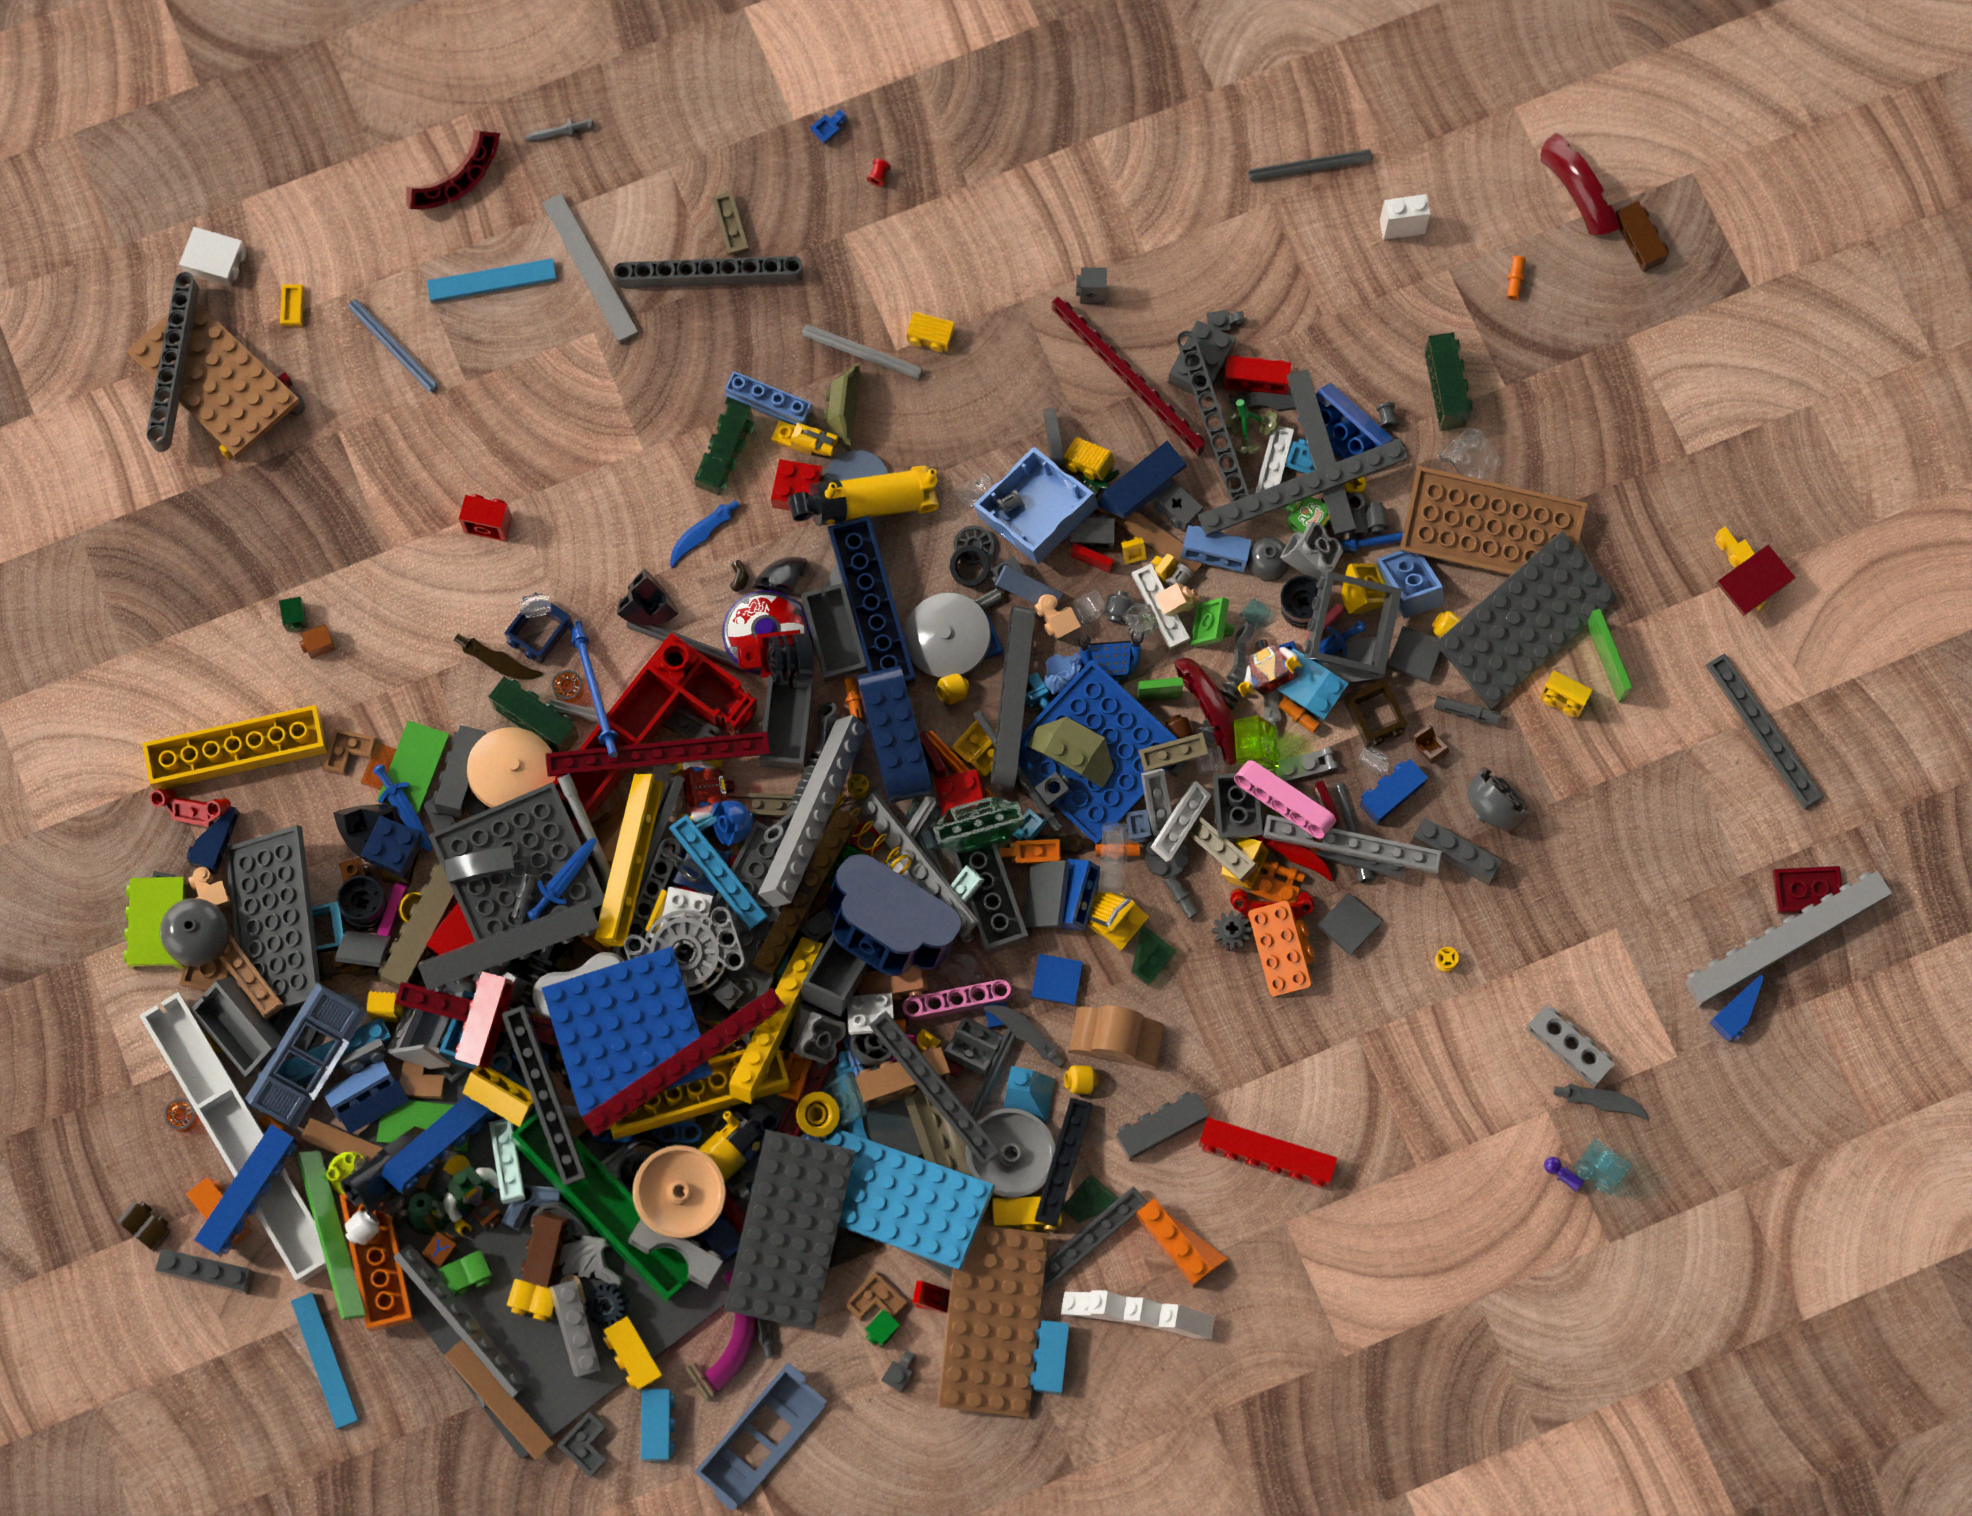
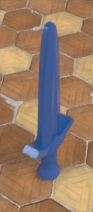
M1358 620L1353 627L1342 634L1328 626L1326 631L1331 632L1332 635L1320 642L1318 653L1332 655L1342 649V656H1347L1345 641L1357 633L1365 632V623Z
M382 764L377 765L373 773L380 777L383 785L387 788L380 796L378 802L384 804L387 798L390 804L396 807V812L404 824L422 834L424 838L422 847L431 852L432 845L430 839L402 788H409L410 784L407 782L393 784L388 774H386L385 766Z
M595 838L588 840L576 851L545 887H543L542 881L536 883L543 898L534 909L528 911L527 915L530 920L538 919L549 902L556 905H566V899L562 900L559 898L591 854L596 844Z

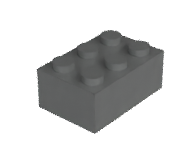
M1197 320L1191 332L1194 333L1212 387H1214L1226 364L1227 355L1230 356L1234 349L1236 338ZM1188 336L1184 346L1189 347L1193 343V339ZM1180 353L1169 373L1168 383L1195 395ZM1195 356L1188 360L1190 367H1196L1200 363V359ZM1198 377L1195 380L1197 387H1204L1207 383L1204 377Z

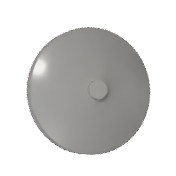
M940 593L925 599L916 606L907 620L904 638L910 659L925 674L938 679L954 673L965 676L975 670L986 657L991 643V627L986 614L975 601L958 593Z
M1015 1108L993 1111L977 1122L1001 1152L983 1166L966 1145L965 1157L971 1176L993 1184L995 1189L992 1195L1000 1198L1026 1197L1039 1190L1046 1182L1055 1152V1143L1046 1125L1033 1114Z

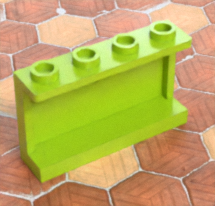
M184 877L130 878V885L126 887L129 906H126L125 909L128 928H125L124 933L125 941H128L127 950H124V962L127 963L130 969H136L139 966H174L176 969L185 968V965L171 958L164 949L160 939V925L165 913L177 902L187 899L188 882Z

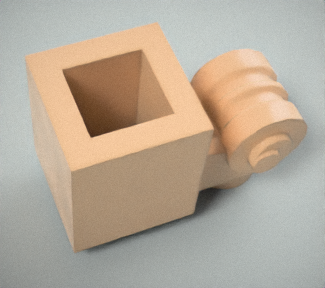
M1179 583L1155 595L1163 614L1170 617L1181 611H1191L1197 605L1196 602L1200 600L1195 589L1190 590L1187 586Z
M1042 595L1038 600V604L1034 605L1037 614L1040 617L1044 616L1046 622L1044 627L1049 636L1053 635L1054 638H1060L1081 627L1071 607H1065L1059 611L1054 609L1057 606V599L1053 595Z
M206 867L197 868L193 876L189 877L192 889H197L199 897L196 898L208 900L220 910L231 907L230 897L223 881L211 884L213 880L211 872Z

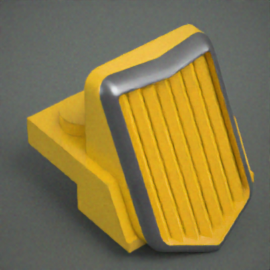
M1113 889L1104 890L1094 896L1087 925L1100 937H1104L1121 951L1149 916L1135 905L1131 898L1126 897L1123 893Z

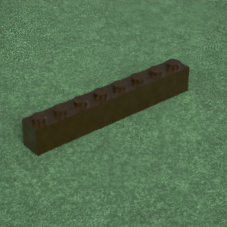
M839 808L837 809L810 858L792 902L785 904L755 958L753 967L756 971L775 979L859 825L857 817Z

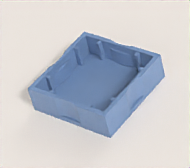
M1035 447L1019 460L1001 481L994 484L973 504L979 519L1037 565L1098 507L1095 495L1091 490L1073 476L1061 471L1051 459ZM1015 489L1020 495L1024 506L1015 508L1009 512L1008 516H1005L996 500L1010 495L1012 490Z

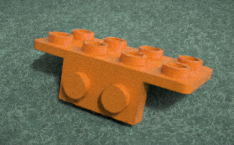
M1286 900L1250 910L1248 915L1270 995L1278 996L1310 987L1312 980L1307 964L1314 963L1315 953L1313 947L1309 945L1307 925L1303 923V919L1295 921L1291 903Z

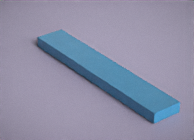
M551 258L427 280L430 302L432 303L556 281L553 259Z
M687 814L669 827L672 834L750 932L768 919L766 913Z
M311 1292L291 1300L336 1429L338 1430L358 1422L357 1413L314 1294Z

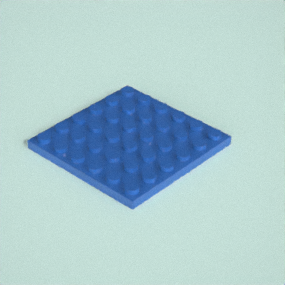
M1091 660L1021 733L1018 764L1034 787L1055 772L1059 776L1064 774L1071 783L1068 786L1071 793L1056 803L1055 806L1095 844H1099L1125 814L1144 796L1141 773H1144L1139 750L1174 741L1177 738L1098 664ZM1068 717L1104 737L1114 767V771L1105 787L1101 788L1027 747L1036 728ZM1173 765L1167 766V767H1163L1165 773H1166ZM1052 784L1049 792L1052 794L1058 793L1060 791V784Z
M672 946L542 987L581 1118L701 1037ZM705 1062L666 1090L713 1076L709 1062Z

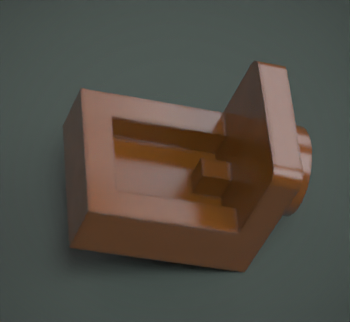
M1431 725L1420 729L1413 736L1416 749L1431 764L1449 753L1448 747L1435 735Z
M360 857L339 863L343 882L359 875L371 877L369 865H364Z

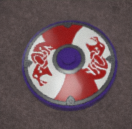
M757 591L741 597L730 607L723 622L722 639L726 652L739 665L738 650L746 646L757 645V634L799 629L800 633L809 634V625L802 608L790 597L775 591ZM746 654V659L748 661H751L750 655ZM760 668L744 669L749 673L761 675Z

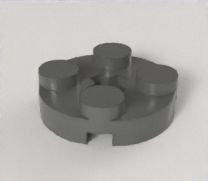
M1156 836L1146 847L1145 864L1148 870L1164 879H1169L1174 875L1179 876L1185 870L1189 859V851L1186 844L1182 841L1171 861L1166 862L1151 848L1157 838Z

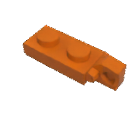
M1060 839L1016 841L1010 843V848H999V854L1001 859H1011V863L1017 864L1061 861Z

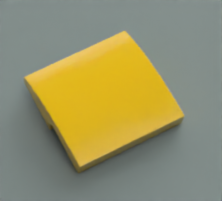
M975 720L950 749L973 769L980 770L982 775L986 777L992 770L994 744L977 720Z

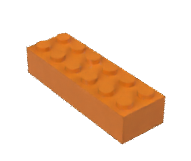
M345 1194L340 1195L345 1224L358 1211L366 1212L363 1203L356 1207ZM390 1195L372 1212L380 1222L378 1224L379 1232L366 1245L353 1244L349 1241L358 1289L366 1314L364 1316L366 1329L370 1332L415 1321L406 1273L393 1258L401 1251Z

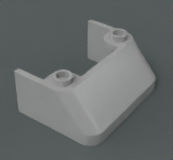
M423 977L417 981L416 986L426 988ZM470 978L458 984L452 981L446 984L447 987L439 991L461 997L464 990L476 993V982ZM405 1007L403 1016H401L388 1045V1052L396 1058L428 1069L450 1066L451 1062L441 1056L439 1053L440 1049L437 1047L449 1018Z

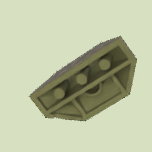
M854 364L834 379L831 389L827 388L826 393L829 409L825 408L824 421L827 422L828 430L839 437L838 442L846 451H851L861 373L860 364Z
M1068 717L1038 726L1027 744V747L1101 788L1105 787L1114 771L1105 738Z

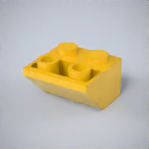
M1553 670L1539 699L1543 700L1542 702L1549 707L1555 706L1561 709L1569 717L1575 716L1579 718L1593 689Z

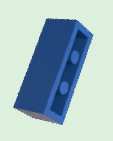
M1411 759L1407 762L1401 761L1393 769L1394 773L1390 776L1386 774L1377 782L1378 786L1373 791L1370 788L1362 794L1359 806L1376 825L1426 784L1428 777Z
M1068 859L1070 867L1062 928L1085 931L1102 868L1090 860Z

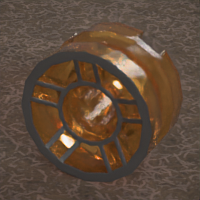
M563 670L553 678L552 690L558 700L568 703L579 701L583 695L584 688L582 679L575 671ZM572 685L570 690L564 689V686Z
M174 1099L165 1107L164 1119L168 1126L177 1132L190 1131L198 1122L199 1116L190 1101L186 1099ZM181 1111L185 1113L184 1118L178 1119L176 1116H179Z

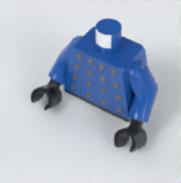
M1132 631L1131 641L1091 643L1087 634L1086 642L1080 643V638L1077 636L1076 642L1081 647L1080 656L1083 667L1093 660L1120 685V681L1128 680V675L1135 672L1141 661L1142 645L1140 643L1144 640V633L1142 632L1140 639H1135L1133 637L1134 631Z

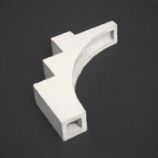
M1109 1291L1065 1292L1061 1314L1065 1316L1136 1324L1177 1333L1194 1339H1211L1215 1320L1214 1316L1178 1304H1160L1145 1298L1124 1297Z

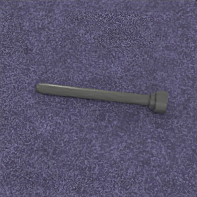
M1337 782L1335 789L1349 832L1358 833L1342 782ZM1357 869L1358 873L1356 875L1359 883H1366L1376 879L1374 872L1367 869Z

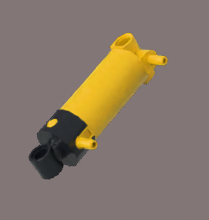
M915 466L910 471L812 483L809 488V494L799 492L788 498L792 518L798 522L812 517L817 526H825L868 515L872 518L918 511V514L929 513L939 508L934 489L938 482L936 477L937 471L932 468L929 470L928 466Z
M757 1101L751 1105L747 1118H744L737 1111L733 1114L730 1111L725 1112L723 1118L726 1121L698 1149L709 1156L717 1165L722 1174L724 1184L762 1149L764 1138L761 1136V1132L771 1131L779 1121L778 1114L763 1101Z

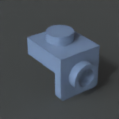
M1147 809L1127 812L1125 815L1129 839H1134V843L1148 841L1147 836H1151Z

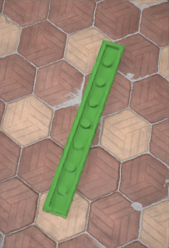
M299 1152L297 1160L341 1320L363 1318L366 1314L321 1152Z

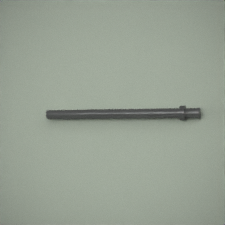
M980 710L975 712L973 716L995 746V730ZM1018 764L1016 777L1044 815L1045 822H1049L1055 832L1062 829V825L1056 818L1057 814L1050 810Z

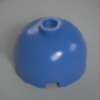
M735 800L722 801L713 806L712 817L716 816L717 823L713 824L722 844L728 843L727 846L737 844L750 834L753 815L741 802Z

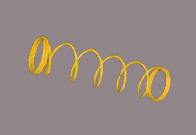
M841 790L831 811V820L833 818V810L846 799V795H842ZM855 808L850 814L852 815L856 810H858L853 815L856 816L859 813L860 808ZM872 820L863 826L859 834L852 837L858 836V846L860 849H872L871 857L873 858L874 848L886 839L887 834H882L872 847L863 848L859 843L861 834L865 833L873 825ZM869 823H871L870 826H869L866 830H864V828H865ZM900 846L893 849L886 860L879 862H885L887 865L888 860L892 859L900 851ZM906 854L901 855L893 861L889 868L893 870L899 861L908 858L904 868L898 872V874L902 875L910 866L911 857Z

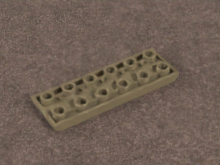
M922 1090L903 1095L924 1159L971 1176L965 1157L966 1144ZM989 1203L986 1208V1211L990 1210Z

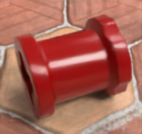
M874 159V166L871 174L867 176V181L881 187L885 184L884 178L887 171L891 169V165L885 160Z

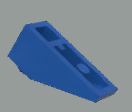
M1759 975L1710 1021L1714 1029L1727 1042L1733 1038L1737 1041L1746 1032L1743 1028L1748 1024L1764 979L1762 975Z

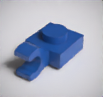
M841 109L831 118L825 114L810 127V130L825 145L840 132L838 126L847 121L846 114Z

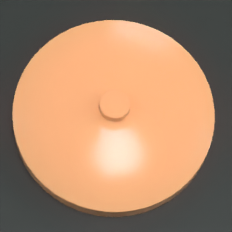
M507 727L489 732L474 745L470 752L467 763L469 785L476 797L488 807L493 808L555 780L556 776L547 777L545 753H552V751L542 738L522 728Z
M670 1146L652 1154L640 1166L633 1184V1200L638 1215L654 1232L669 1238H688L706 1230L719 1216L725 1199L724 1180L717 1165L705 1153L688 1146Z

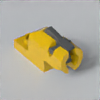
M779 420L771 441L810 456L814 452L832 457L834 454L833 446L837 447L839 437L797 423L795 426Z

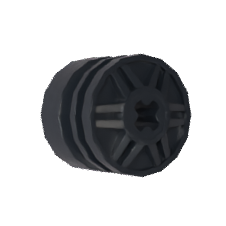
M1308 575L1295 576L1289 579L1282 588L1280 594L1281 613L1285 621L1293 627L1306 629L1308 628L1310 618L1313 617L1312 603L1314 598L1317 597V582H1319L1314 577ZM1307 603V606L1300 608V604Z
M808 633L793 634L791 644L788 643L785 635H781L780 640H778L777 636L769 637L767 661L774 682H780L782 676L784 681H789L791 671H793L796 680L813 678V648Z
M362 875L351 877L341 885L337 894L339 910L351 928L366 932L380 926L388 903L382 887L375 879ZM363 904L367 906V908L364 910L361 907Z
M640 1135L630 1141L617 1170L619 1181L624 1188L633 1193L634 1179L640 1166L652 1154L668 1147L664 1141L652 1135Z

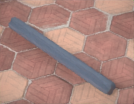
M357 299L352 300L348 304L349 309L429 393L434 392L438 388L435 380Z

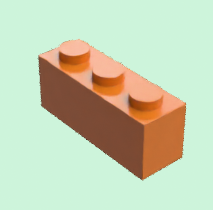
M207 1176L187 1192L186 1195L207 1220L223 1197L221 1192L224 1188L217 1179L212 1181ZM248 1218L244 1222L246 1223L244 1230L240 1235L236 1234L232 1240L233 1245L231 1249L252 1233V1230L248 1227L252 1223Z

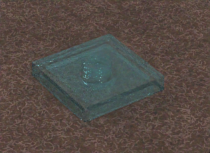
M853 1071L846 1072L821 1088L823 1093L829 1094L836 1100L839 1107L840 1118L836 1126L837 1129L841 1130L867 1114Z

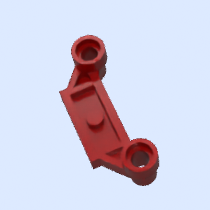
M160 788L152 791L150 794L152 805L155 807L163 806L171 815V820L210 827L215 819L231 809V802L227 798L201 802L176 797V793L172 788Z
M1240 888L1234 889L1230 894V902L1234 909L1241 912L1247 919H1249L1248 913L1250 910L1278 903L1249 900L1246 891ZM1308 892L1300 893L1297 896L1296 902L1291 903L1295 921L1312 912L1315 904L1312 894Z

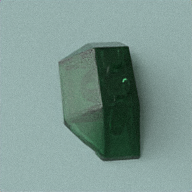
M988 797L948 809L938 823L933 826V831L939 847L966 853L1006 841L1025 821L1018 802Z

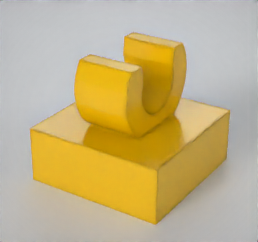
M1134 537V540L1130 541L1123 540L1121 545L1125 564L1147 559L1142 537Z
M1168 553L1163 559L1155 556L1151 562L1155 565L1154 569L1159 580L1165 584L1166 579L1170 578L1177 569L1175 558Z
M922 1029L916 1037L917 1049L920 1053H923L922 1050L931 1046L938 1048L941 1044L938 1038L925 1029Z

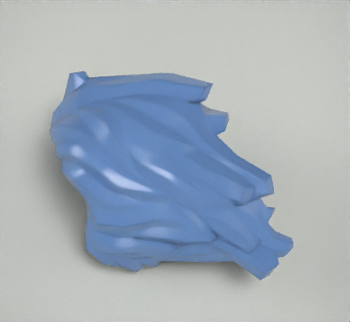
M1074 653L1072 656L1055 654L1046 661L1047 674L1044 677V684L1051 690L1052 694L1061 692L1082 670L1081 656L1078 653Z

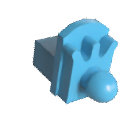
M1035 672L1028 676V683L1032 690L1026 693L1025 705H1029L1031 709L1037 705L1045 709L1050 704L1049 691L1038 673Z

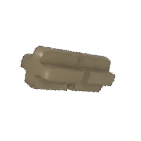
M696 1363L689 1365L686 1371L693 1382L697 1383V1388L706 1400L712 1399L716 1392L709 1381L704 1379L705 1375Z

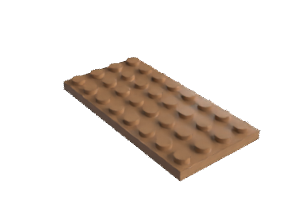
M197 302L179 404L237 459L301 402L294 393ZM168 315L126 350L128 355L155 381L157 379Z
M1417 466L1399 551L1511 575L1561 531L1578 548L1587 503Z
M979 1225L961 1271L952 1269L937 1407L1029 1418L1032 1390L1030 1381L1031 1372H1034L1033 1353L1036 1350L1037 1336L1035 1334L1039 1325L1048 1233Z

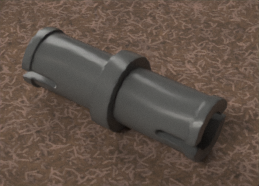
M523 873L519 892H516L515 895L517 899L511 917L525 921L529 903L533 901L532 892L537 877Z
M1177 875L1170 877L1164 882L1174 896L1175 904H1179L1188 920L1200 912L1189 897L1190 892L1184 889Z

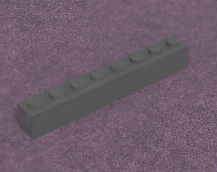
M587 900L419 962L418 967L427 990L433 989L434 992L445 989L447 987L446 984L452 981L458 984L468 980L467 976L476 973L477 976H480L482 972H490V967L496 965L498 968L505 967L511 964L510 960L519 957V960L532 956L531 952L540 949L541 952L548 951L554 948L553 944L562 942V945L575 940L574 936L582 933L584 937L596 933V928H599V923L591 901Z
M521 1006L503 1013L502 1017L563 1185L571 1186L589 1179L528 1009Z

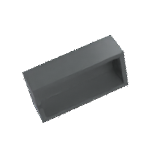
M844 582L825 587V596L822 597L821 589L802 593L801 600L823 680L827 681L865 671L867 666Z
M769 675L763 732H767L769 755L760 756L761 767L804 771L814 690L813 679L796 680L793 677L794 688H790V682L784 681L783 676L780 682H774L771 675Z
M832 934L802 982L800 999L841 1017L871 965L842 948L835 941Z
M231 976L217 980L204 993L205 996H202L193 1005L190 1011L245 1077L259 1073L268 1063L282 1037L268 1020L264 1019Z

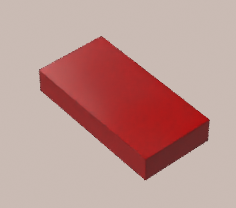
M1077 543L1073 544L1070 557L1108 573L1111 572L1114 561L1112 558Z

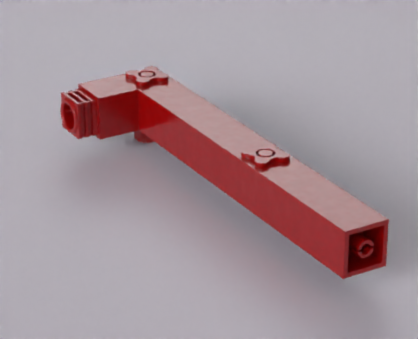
M671 632L606 715L610 729L618 733L615 746L651 743L662 729L665 721L670 718L675 708L679 707L681 703L708 723L716 727H725L726 731H731L732 735H737L754 716L758 707L757 699L755 697L751 698L748 692H744L740 681ZM600 723L579 750L606 748V745H602L598 739L602 733ZM629 769L570 775L589 820ZM557 776L553 783L578 836L581 828L557 780L562 776ZM459 903L456 904L426 942L430 954L434 957L475 942Z

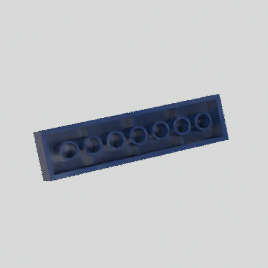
M870 516L827 526L842 583L844 582L865 658L867 673L900 665L906 687L915 685V673Z

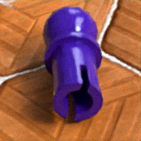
M1549 1157L1545 1160L1544 1168L1546 1172L1557 1174L1559 1177L1556 1180H1561L1575 1192L1584 1182L1583 1179L1568 1169V1165L1564 1169L1558 1158Z

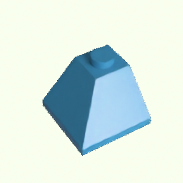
M1011 1066L1004 1108L1027 1111L1043 1123H1047L1055 1079L1034 1070Z

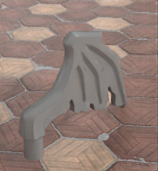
M583 1235L581 1240L563 1245L559 1265L565 1262L562 1268L563 1275H574V1273L578 1272V1277L585 1276L587 1278L595 1271L596 1278L609 1282V1284L615 1283V1287H622L623 1278L606 1265L604 1249L608 1246L605 1238Z

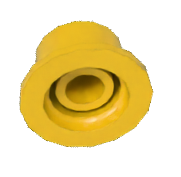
M812 1092L804 1096L796 1110V1119L799 1127L806 1134L813 1137H823L831 1133L836 1128L840 1118L836 1100L823 1092Z

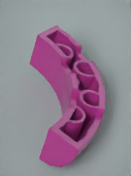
M733 1269L722 1276L728 1288ZM734 1313L733 1330L726 1349L717 1362L704 1372L716 1391L724 1387L745 1362L753 1344L757 1317Z

